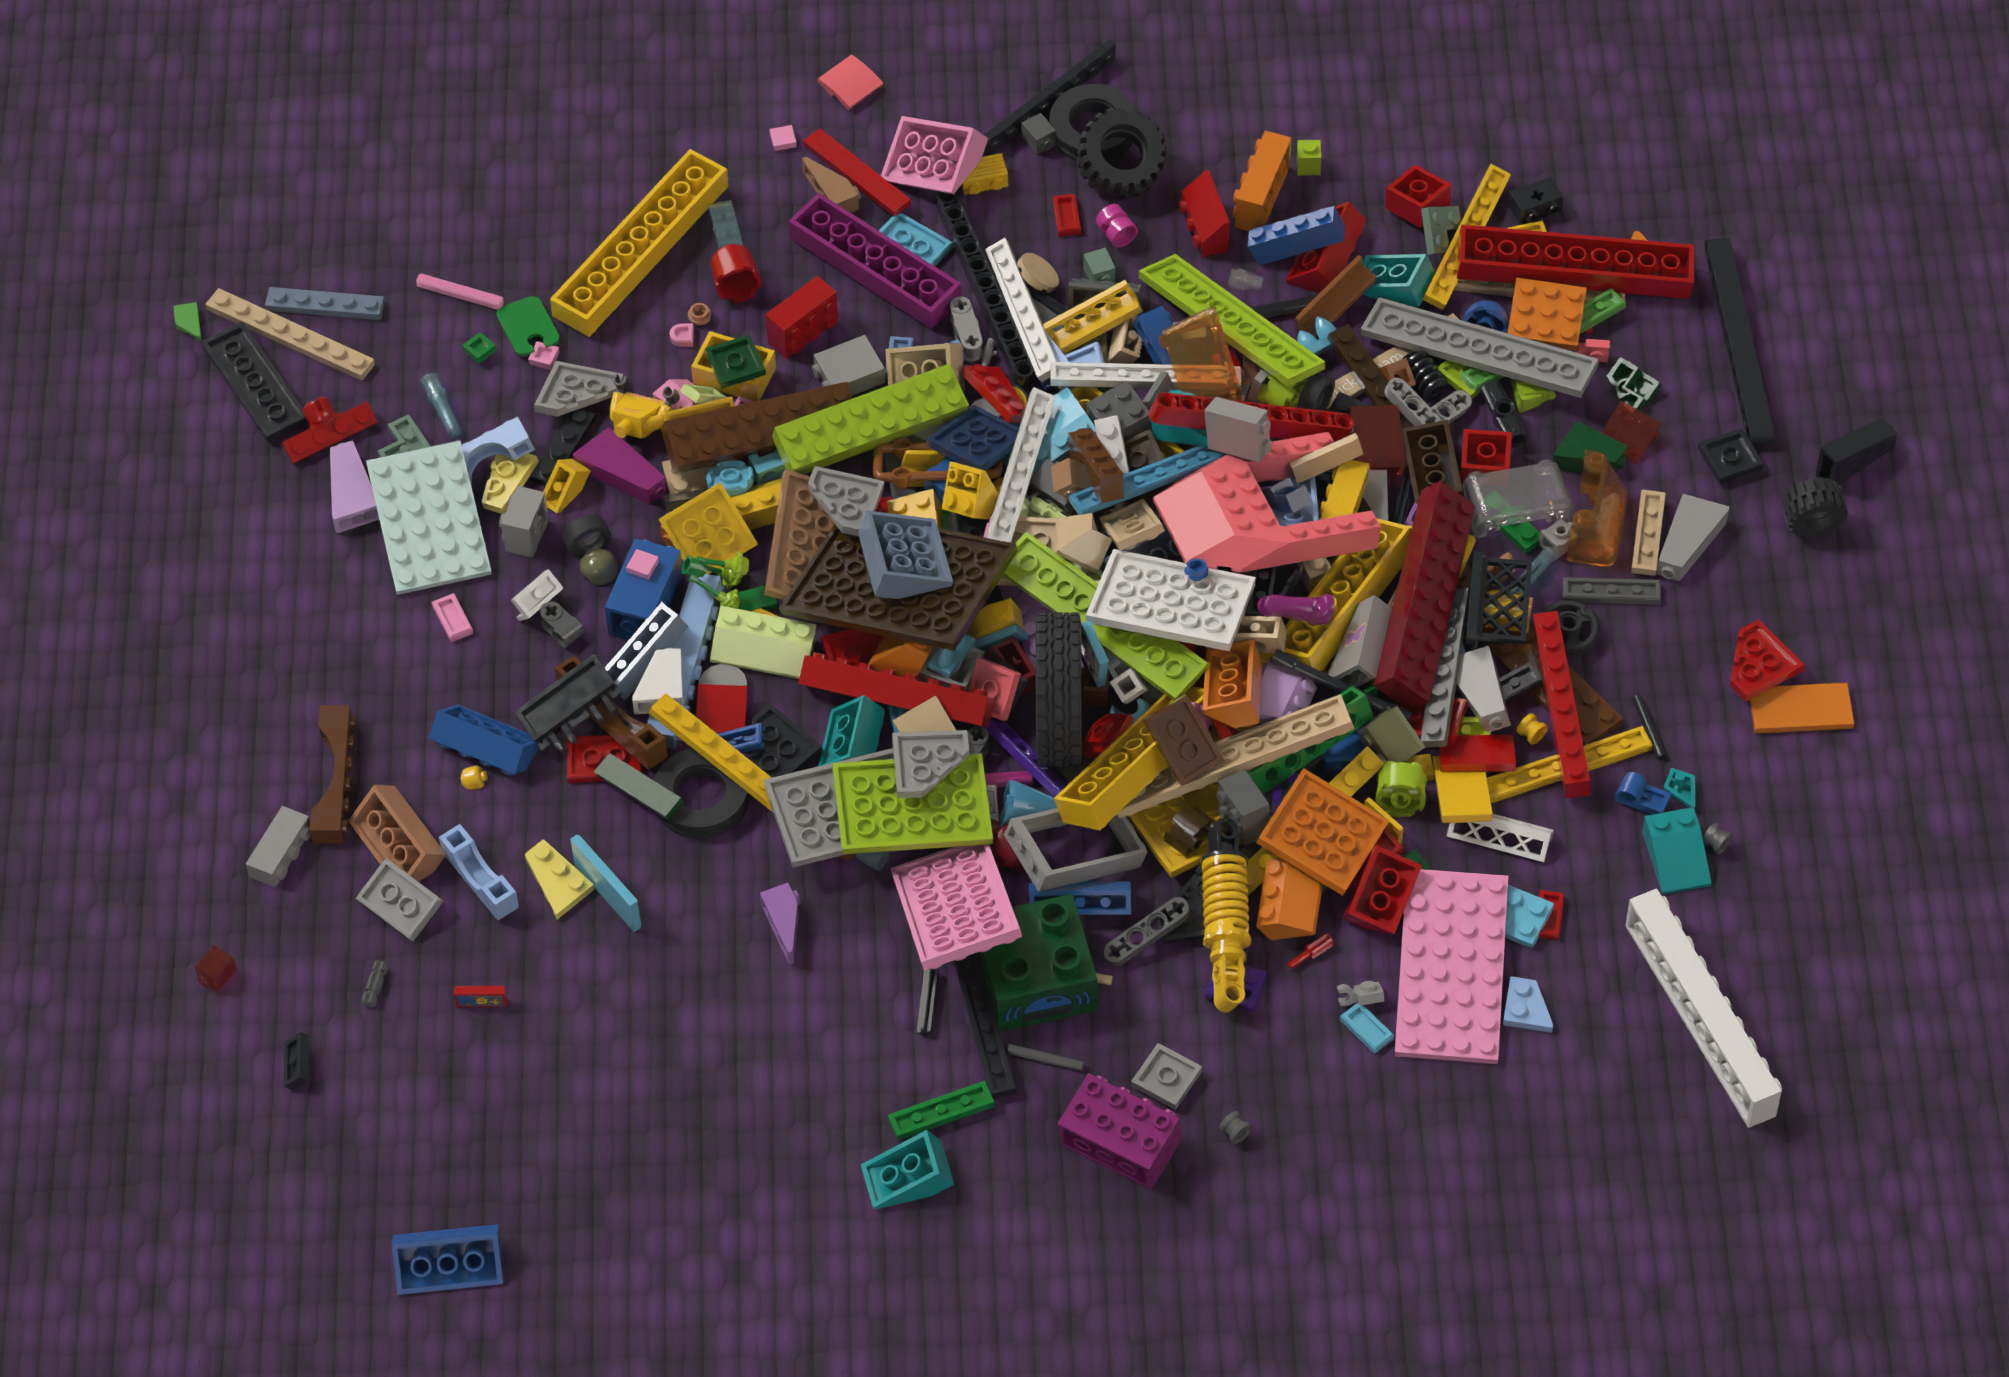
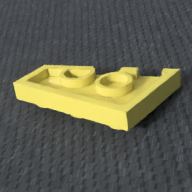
M526 454L516 460H512L504 455H496L495 460L491 464L492 472L490 479L487 480L482 498L483 508L501 514L505 513L508 509L509 496L511 494L514 495L517 486L523 487L538 465L539 460L537 456Z
M544 839L525 853V859L534 877L540 884L547 902H549L557 920L594 890V884Z

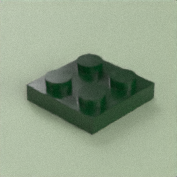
M749 334L705 348L706 357L721 389L766 375L765 367Z

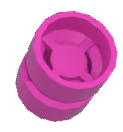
M1118 204L1106 206L1096 217L1097 226L1106 234V237L1114 247L1120 248L1128 245L1138 233L1136 225L1127 217V214Z

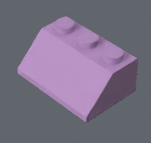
M1267 661L1262 669L1259 723L1256 725L1259 726L1309 707L1318 687L1312 680L1271 663V661Z

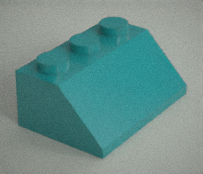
M865 695L831 709L818 766L876 753L885 709Z

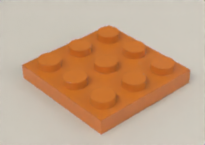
M1516 278L1508 334L1561 349L1577 351L1586 288Z

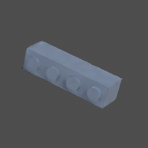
M662 602L605 667L623 693L619 697L624 701L639 685L655 651L671 648L689 627L678 614Z

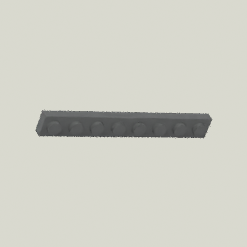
M1456 588L1430 701L1426 703L1421 741L1425 748L1447 746L1469 609V588Z

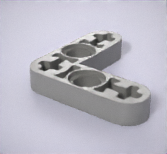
M1400 378L1391 379L1384 390L1386 397L1414 426L1448 420L1450 424L1465 414L1472 403L1469 394L1458 390L1430 408ZM1455 402H1462L1459 403L1456 407H1454ZM1407 403L1415 404L1418 410H1411ZM1439 409L1446 410L1449 413V417L1441 415Z

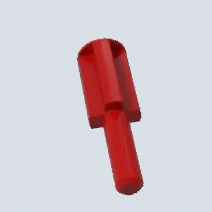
M1324 933L1306 945L1305 951L1288 962L1287 966L1293 969L1309 957L1314 959L1332 947L1334 942L1330 935Z

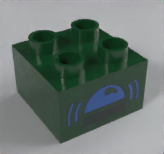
M1073 894L1012 907L1022 937L1017 938L1012 943H1003L992 947L988 951L978 952L1000 1032L1098 1011V979Z

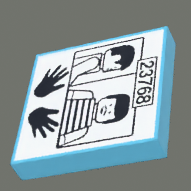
M1087 621L1081 623V652L1096 686L1100 687L1106 684L1109 661L1092 623Z

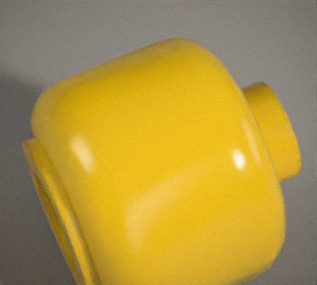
M477 765L465 768L461 774L462 785L467 790L481 789L484 786V781L488 779L487 773Z

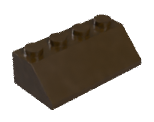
M1448 420L1401 429L1415 503L1418 504L1421 490L1439 481H1442L1464 497Z

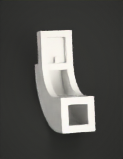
M1104 650L1109 661L1108 669L1113 677L1110 683L1123 703H1130L1148 690L1144 678Z

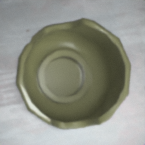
M595 548L586 552L580 560V571L583 577L588 578L592 585H605L613 581L618 575L617 561L614 555L606 549Z

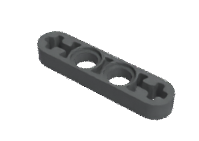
M1181 897L1169 900L1109 942L1104 948V956L1107 962L1113 966L1123 965L1185 922L1191 914L1187 901ZM1177 905L1180 908H1182L1183 913L1180 915L1177 912H1175L1174 907ZM1166 912L1168 913V915H1169V916L1171 917V919H1172L1171 922L1168 921V919H1167V917H1166V915H1165L1164 913H1166ZM1155 919H1163L1164 926L1160 930H1153L1151 928L1152 922ZM1136 933L1144 936L1143 941L1138 945L1130 943L1131 936ZM1124 941H1126L1127 946L1131 950L1127 951V949L1123 945ZM1116 949L1120 951L1121 956L1116 958L1112 956L1111 951Z

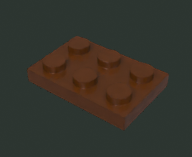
M1187 695L1181 696L1143 720L1179 785H1184L1224 760Z

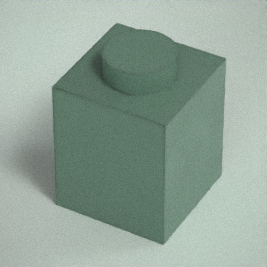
M1106 248L1084 254V270L1089 280L1115 282V266Z

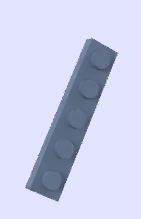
M269 287L265 308L273 312L381 321L385 301L383 296Z

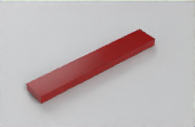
M819 128L803 140V145L848 179L850 183L895 217L911 205L909 197Z

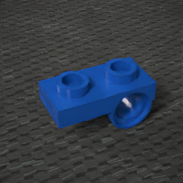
M1628 772L1624 776L1615 795V801L1652 815L1664 813L1671 798V793L1647 785L1646 779L1635 772Z

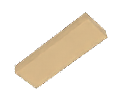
M1356 433L1298 458L1289 464L1298 484L1363 455L1359 439Z

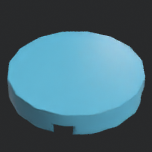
M727 460L717 463V467L713 469L711 467L708 470L706 482L708 489L721 482L728 495L735 496L746 492L752 487L754 475L752 468L745 466L744 462Z

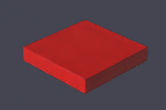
M698 684L696 717L717 734L746 727L748 686Z

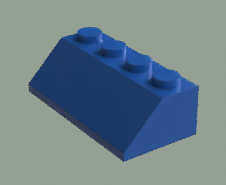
M459 704L436 712L429 739L436 741L438 746L458 750V754L464 757L477 758L483 765L501 768V772L507 775H515L525 771L540 749L529 733Z
M498 1224L393 1235L392 1252L397 1295L503 1284Z

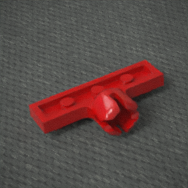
M319 397L315 403L311 401L303 408V413L310 424V428L283 441L282 445L292 464L377 424L378 421L367 401L338 414L327 397Z

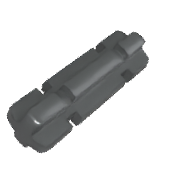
M376 960L373 964V971L370 973L365 988L366 992H364L362 997V1004L365 1007L373 1008L376 1005L378 999L376 997L379 996L384 981L383 976L386 975L388 969L385 961Z

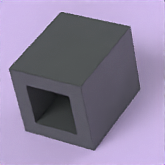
M1041 113L1022 122V138L1036 155L1048 151L1055 146L1056 130Z

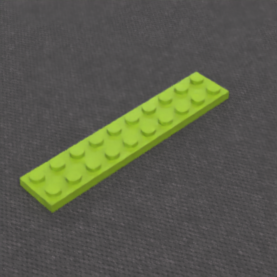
M1171 255L1139 270V279L1287 387L1325 369L1324 360L1178 255Z
M1025 532L1015 543L1018 551L1003 573V576L1053 613L1063 612L1064 615L1065 612H1069L1070 615L1071 612L1080 613L1081 623L1086 622V613L1099 584L1031 534ZM1092 623L1105 651L1127 667L1135 670L1139 676L1174 701L1183 696L1209 667L1205 660L1177 640Z

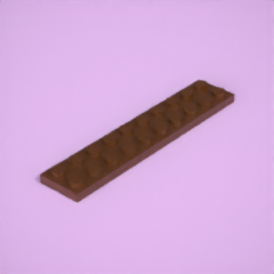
M1467 564L1461 577L1458 578L1456 588H1469L1471 590L1472 569ZM1490 587L1486 588L1487 591L1492 590ZM1530 626L1529 631L1526 633L1525 645L1480 643L1482 647H1490L1493 658L1508 673L1531 661L1542 679L1534 631ZM1482 628V633L1492 634L1497 631L1495 628ZM1507 630L1510 635L1521 636L1520 631ZM1568 665L1584 746L1600 740L1623 724V718ZM1544 684L1528 693L1549 713Z

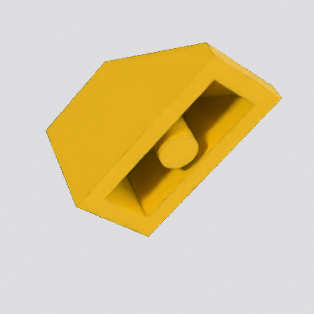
M574 459L558 460L543 491L545 492L547 507L555 513H560L582 491L591 470Z

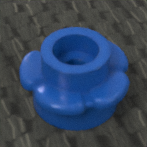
M1192 559L1187 563L1184 573L1189 579L1200 581L1208 576V567L1202 559Z

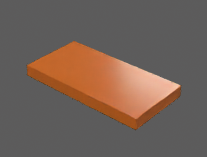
M1847 683L1774 686L1749 699L1754 733L1853 729L1854 727Z

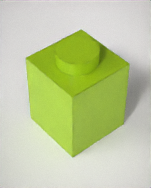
M1298 140L1297 176L1320 175L1321 140Z

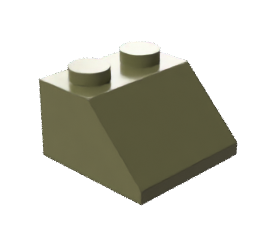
M1397 706L1378 714L1357 730L1361 743L1365 747L1368 746L1383 763L1387 761L1395 763L1404 762L1425 748V745Z

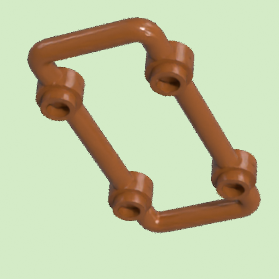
M900 438L893 443L880 444L874 449L873 476L877 480L893 482L899 489L907 488L911 481L947 480L948 471L911 472L908 468L899 467L892 472L883 473V453H894L896 458L903 460L907 450H933L927 447V442L912 443L909 439ZM1003 459L994 464L993 469L986 470L990 479L1001 476L1003 472Z

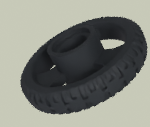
M1562 600L1551 603L1542 610L1541 613L1565 611L1559 614V622L1566 656L1583 654L1596 644L1600 635V622L1595 612L1590 607H1587V605L1576 601L1573 602L1572 600ZM1590 623L1591 634L1582 642L1579 640L1581 625Z

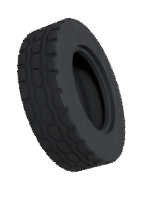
M1045 612L1037 614L1036 753L1038 766L1047 767L1048 764L1049 767H1053L1054 764L1055 767H1064V764L1066 767H1070V764L1073 767L1081 765V618L1078 612H1071L1070 615L1069 612H1065L1064 615L1063 612H1054V615L1052 612H1048V615Z

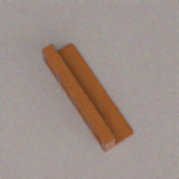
M1360 255L1296 316L1295 328L1298 332H1308L1318 339L1315 327L1316 317H1322L1333 324L1377 280V276L1363 265V258Z

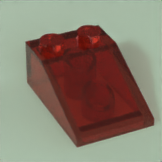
M1350 406V416L1354 420L1351 435L1356 433L1363 451V455L1353 460L1369 463V470H1387V475H1402L1406 463L1398 406Z

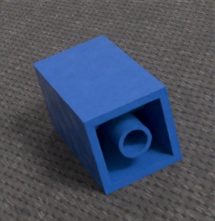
M634 539L605 605L609 635L629 640L661 602L671 609L684 579L680 550L672 546L655 544L649 540ZM636 549L659 557V563L649 580L626 572V566Z

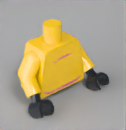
M616 374L613 377V382L617 390L613 392L610 405V419L614 424L615 435L619 438H625L627 435L645 438L655 430L661 429L664 424L663 412L672 410L671 405L676 404L680 400L679 393L676 389L672 392L669 386L665 387L662 395L666 401L630 392L623 394V391L630 387V382L625 375L624 381L620 383V377Z

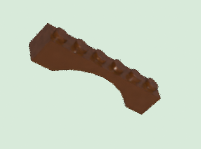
M572 656L556 666V681L582 662L575 656ZM604 701L596 705L606 720L601 725L590 708H586L591 716L590 718L648 770L668 758L666 738L651 724H644L633 719L614 702L613 704L617 708L618 713L613 715L607 709Z
M320 705L319 731L321 739L329 747L335 758V769L327 792L312 808L310 833L313 844L343 843L344 834L348 833V819H345V812L350 811V799L347 797V791H351L352 783L351 777H348V772L353 770V757L350 756V750H354L355 747L354 735H351L352 729H356V715L351 713L350 705Z

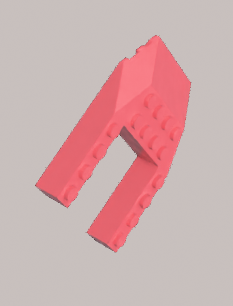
M1329 432L1273 441L1270 452L1260 462L1226 454L1189 474L1153 497V502L1186 565L1192 559H1202L1206 562L1208 568L1217 569V566L1230 567L1232 572L1239 573L1378 548L1381 526L1372 510L1287 526H1280L1257 482L1292 477L1293 473L1289 463L1334 443Z

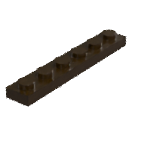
M1349 324L1329 333L1327 339L1373 406L1381 410L1382 419L1402 448H1405L1401 429L1413 427L1414 425L1386 397L1384 390L1388 384L1387 379Z

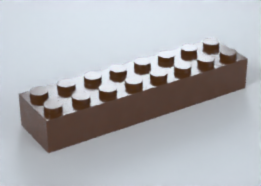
M848 381L664 421L661 431L673 474L714 466L722 461L746 459L755 453L759 456L775 452L777 447L772 438L775 427L851 400L852 396Z

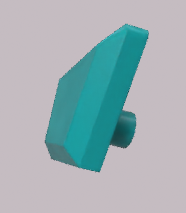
M1671 768L1663 791L1671 793L1672 797L1687 807H1694L1695 809V775Z

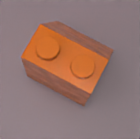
M884 636L868 665L874 666L873 671L881 672L882 668L897 671L896 676L904 677L905 673L918 676L933 646Z

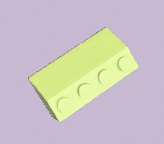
M721 606L715 627L710 662L729 664L735 667L799 679L804 656H812L817 624Z

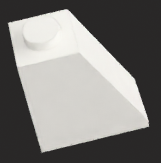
M665 648L655 651L633 695L635 714H648L650 708L665 693L684 707L681 648Z

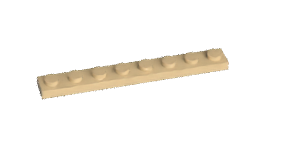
M220 288L216 290L205 304L206 309L236 324L243 321L247 329L363 381L375 365L374 359Z

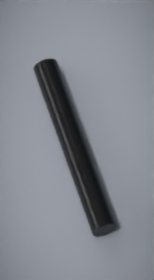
M1635 695L1632 698L1646 734L1653 745L1652 748L1657 760H1662L1666 758V753L1642 696Z

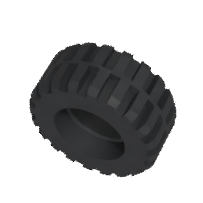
M1119 107L1118 111L1115 112L1113 108L1105 111L1104 115L1102 113L1097 114L1093 121H1089L1077 147L1076 155H1078L1076 162L1077 167L1081 168L1080 175L1082 179L1089 180L1087 185L1091 189H1094V187L1099 189L1098 194L1102 196L1105 193L1110 194V199L1117 200L1118 196H1123V200L1131 199L1133 194L1136 197L1143 195L1145 190L1153 187L1166 161L1167 146L1163 145L1165 142L1164 134L1158 133L1160 127L1156 122L1153 124L1149 122L1151 117L1147 114L1144 116L1139 115V110L1132 109L1129 112L1126 111V107ZM1114 137H1121L1132 141L1141 152V164L1131 170H1120L1112 167L1102 156V143Z

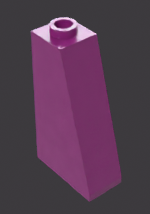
M609 427L573 453L575 461L591 470L590 477L647 504L660 499L661 495H664L667 491L666 477L622 438L617 437Z

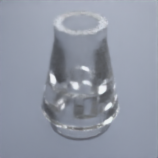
M1239 267L1237 269L1231 268L1228 287H1232L1233 290H1261L1263 276H1258Z

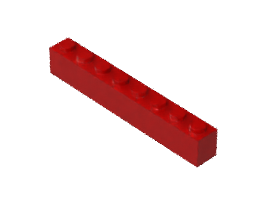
M1558 611L1533 614L1534 637L1565 799L1590 795V777Z
M814 652L813 657L804 656L798 684L856 698L865 695L874 702L912 710L936 696L949 719L989 728L995 702L994 698L988 697L989 692L974 689L973 693L965 692L964 686L951 684L950 688L942 686V681L928 678L927 683L919 681V676L905 673L904 677L896 676L897 671L882 668L881 672L873 671L874 666L859 663L858 667L851 666L850 660L838 657L836 662L827 660L828 655Z

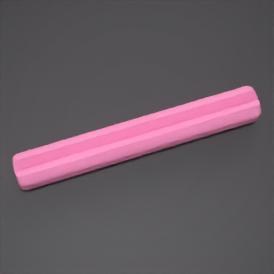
M419 274L416 280L418 287L498 310L504 304V298L425 274Z

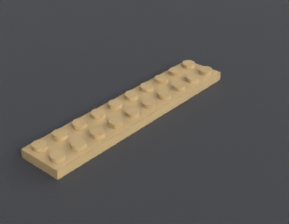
M1341 694L1214 742L1224 760L1184 785H1179L1168 766L1117 814L1119 819L1131 816L1143 809L1157 806L1159 803L1172 798H1178L1193 790L1202 789L1206 785L1222 780L1244 769L1246 771L1251 770L1261 764L1272 762L1282 756L1296 753L1303 748L1320 744L1324 740L1353 730L1354 727Z

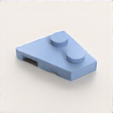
M1510 977L1503 1025L1552 1033L1553 1023L1536 980Z

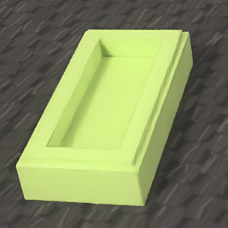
M684 384L680 391L699 404L726 398L715 388Z

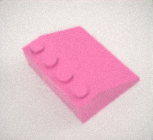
M902 116L881 176L889 183L954 194L981 160L988 138L974 128Z

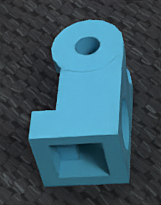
M778 450L760 458L757 453L748 456V464L753 470L754 479L757 484L781 478L786 470Z

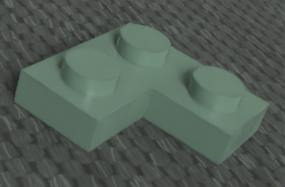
M1459 206L1422 208L1427 255L1445 254L1449 247L1447 231L1457 230L1461 223Z
M408 414L388 424V429L397 442L378 450V455L381 458L431 446Z

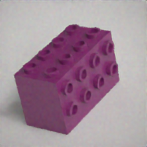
M1089 1073L1058 1122L1060 1144L1150 1190L1154 1187L1182 1140L1180 1118H1178L1176 1113L1169 1109L1162 1110L1156 1107L1149 1099H1140L1132 1095L1131 1091L1125 1087L1120 1086L1118 1088L1111 1085L1106 1078L1100 1075L1095 1077Z

